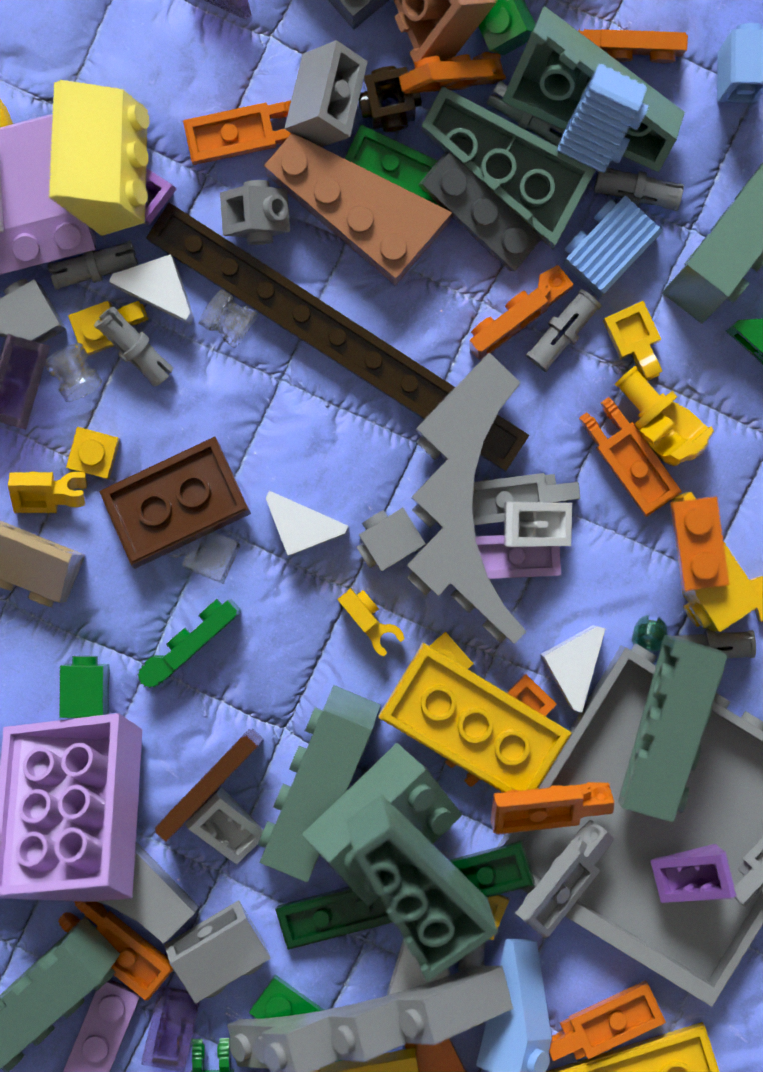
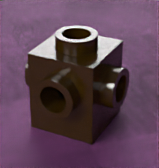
M385 66L375 69L371 74L364 76L365 91L360 93L359 104L363 119L371 117L373 130L383 128L385 133L396 132L409 127L408 122L415 121L416 107L422 106L420 93L405 94L402 92L399 76L408 72L407 66L397 69L395 66ZM386 98H393L398 103L386 107L381 105Z

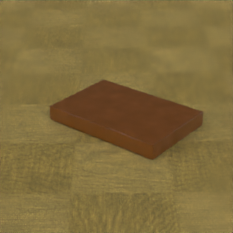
M215 436L99 491L130 564L134 569L251 514Z
M249 728L155 827V833L166 843L259 746L263 738L253 728Z

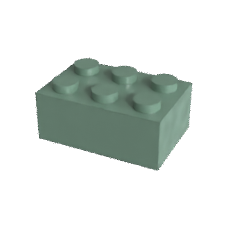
M398 743L385 753L301 834L368 907L380 895H377L354 855L346 822L347 819L383 795L433 844L462 816L461 812L429 771Z

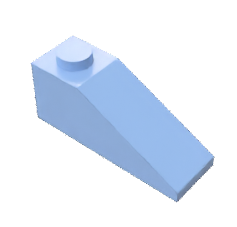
M506 939L500 966H503L513 1009L486 1022L476 1066L489 1072H546L550 1062L549 1049L552 1037L537 941L531 939Z

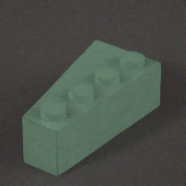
M544 6L512 75L502 102L565 130L599 64H604L606 68H612L614 72H620L622 76H628L631 80L636 79L639 84L644 83L647 87L642 102L648 105V109L637 130L631 127L628 128L624 137L630 139L623 156L659 172L677 140L685 112Z
M443 86L422 124V132L444 152H452L538 234L544 243L552 250L554 249L595 169L556 151L558 147Z
M763 162L735 197V201L731 203L711 228V233L694 250L684 263L685 266L662 292V294L701 324L726 299L734 303L749 284L743 278L749 269L752 268L757 272L763 265Z
M664 635L618 803L623 809L674 822L677 812L683 813L689 795V788L685 786L690 770L694 771L699 761L701 745L699 743L704 728H707L711 718L713 700L723 676L728 657L727 654L712 647Z
M333 685L324 709L314 708L305 732L312 734L307 748L298 746L289 770L296 772L294 781L291 786L283 783L273 808L281 811L277 822L274 824L267 821L258 842L259 846L265 848L259 863L308 883L319 854L301 834L347 791L372 732L381 704Z
M383 795L346 820L354 855L377 895H380L390 918L394 925H397L406 946L412 956H415L421 972L427 982L498 933L488 898Z
M86 917L80 920L0 994V1069L3 1072H9L25 1056L22 1052L24 1048L31 1042L35 1046L39 1045L55 1029L52 1025L62 1015L66 1019L71 1016L84 1003L85 999L83 997L92 989L99 990L116 973L112 969V965L120 956V953Z

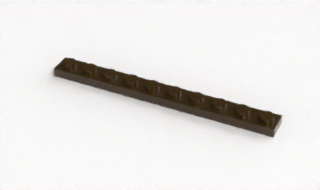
M170 202L146 237L147 241L169 255L171 254L173 258L424 420L455 388L444 379ZM497 414L484 439L480 456L506 472L528 439L529 434Z

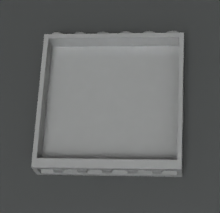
M636 643L631 650L620 646L584 704L583 711L579 712L569 731L572 734L538 789L554 785L569 786L586 784L587 782H608L615 802L613 814L581 818L579 826L506 833L497 847L523 840L535 879L534 886L522 889L529 893L548 872L553 861L571 844L570 841L575 838V834L589 820L603 827L615 840L597 863L596 867L601 871L565 917L712 1007L763 925V893L760 891L745 907L734 897L731 899L661 903L651 860L716 844L726 852L734 887L742 880L744 875L738 868L744 862L743 858L763 838V721L746 711L740 718L727 710L730 701L716 693L709 724L706 729L704 728L699 743L701 745L699 761L694 771L690 770L685 786L689 788V795L683 813L677 812L674 822L623 809L618 803V799L656 665L653 663L657 656Z

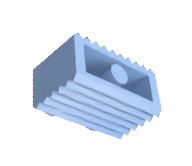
M744 23L737 25L736 29L731 30L717 53V102L755 103L763 94V25Z
M599 64L563 132L556 151L602 173H605L611 160L619 163L630 139L624 137L628 128L631 127L637 130L648 109V105L642 102L647 89L645 84H639L636 79L631 80L628 76H622L620 72H614L612 68H606L604 64Z
M624 196L618 204L610 199L594 216V219L599 224L587 236L581 230L564 248L570 255L563 264L599 298L612 287L663 232L627 196Z

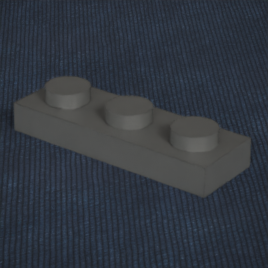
M445 152L418 184L442 208L452 212V218L509 271H516L542 239L452 152Z

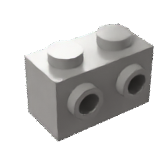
M337 40L303 53L284 129L320 147L349 138L368 61Z
M239 900L164 944L170 965L195 1004L204 998L218 995L227 984L242 975L253 974L262 967L264 962L271 959L263 938Z

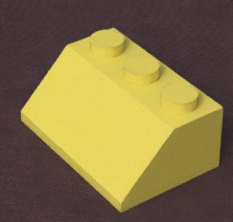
M65 80L54 82L49 198L101 236L145 223V204L148 199L146 190V166L149 161L147 128L150 123L148 110L124 89Z

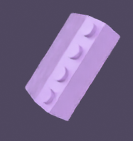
M53 114L0 127V176L4 232L0 233V275L96 250V232L49 198Z
M119 713L3 727L0 760V899L95 902L132 898L142 729Z

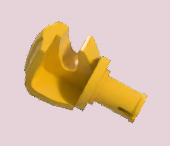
M636 366L615 383L616 387H619L640 411L638 414L640 419L634 424L654 453L664 463L674 467L685 461H692L702 455L709 445L714 429L712 426H706L689 409L673 402L678 397L673 391L667 395L664 393L659 395L640 374Z

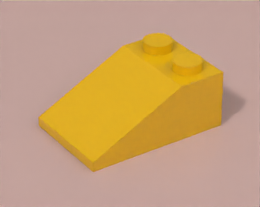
M687 492L674 497L671 503L696 498L692 492ZM725 542L724 550L729 585L682 591L683 596L688 602L683 608L696 627L701 625L704 629L721 632L763 604L762 598Z

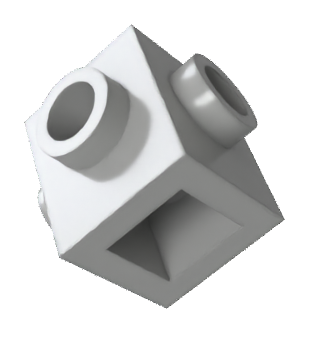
M252 180L244 182L242 187L220 192L223 236L247 238V244L263 245L273 243V236L290 232L287 189L269 187V181Z

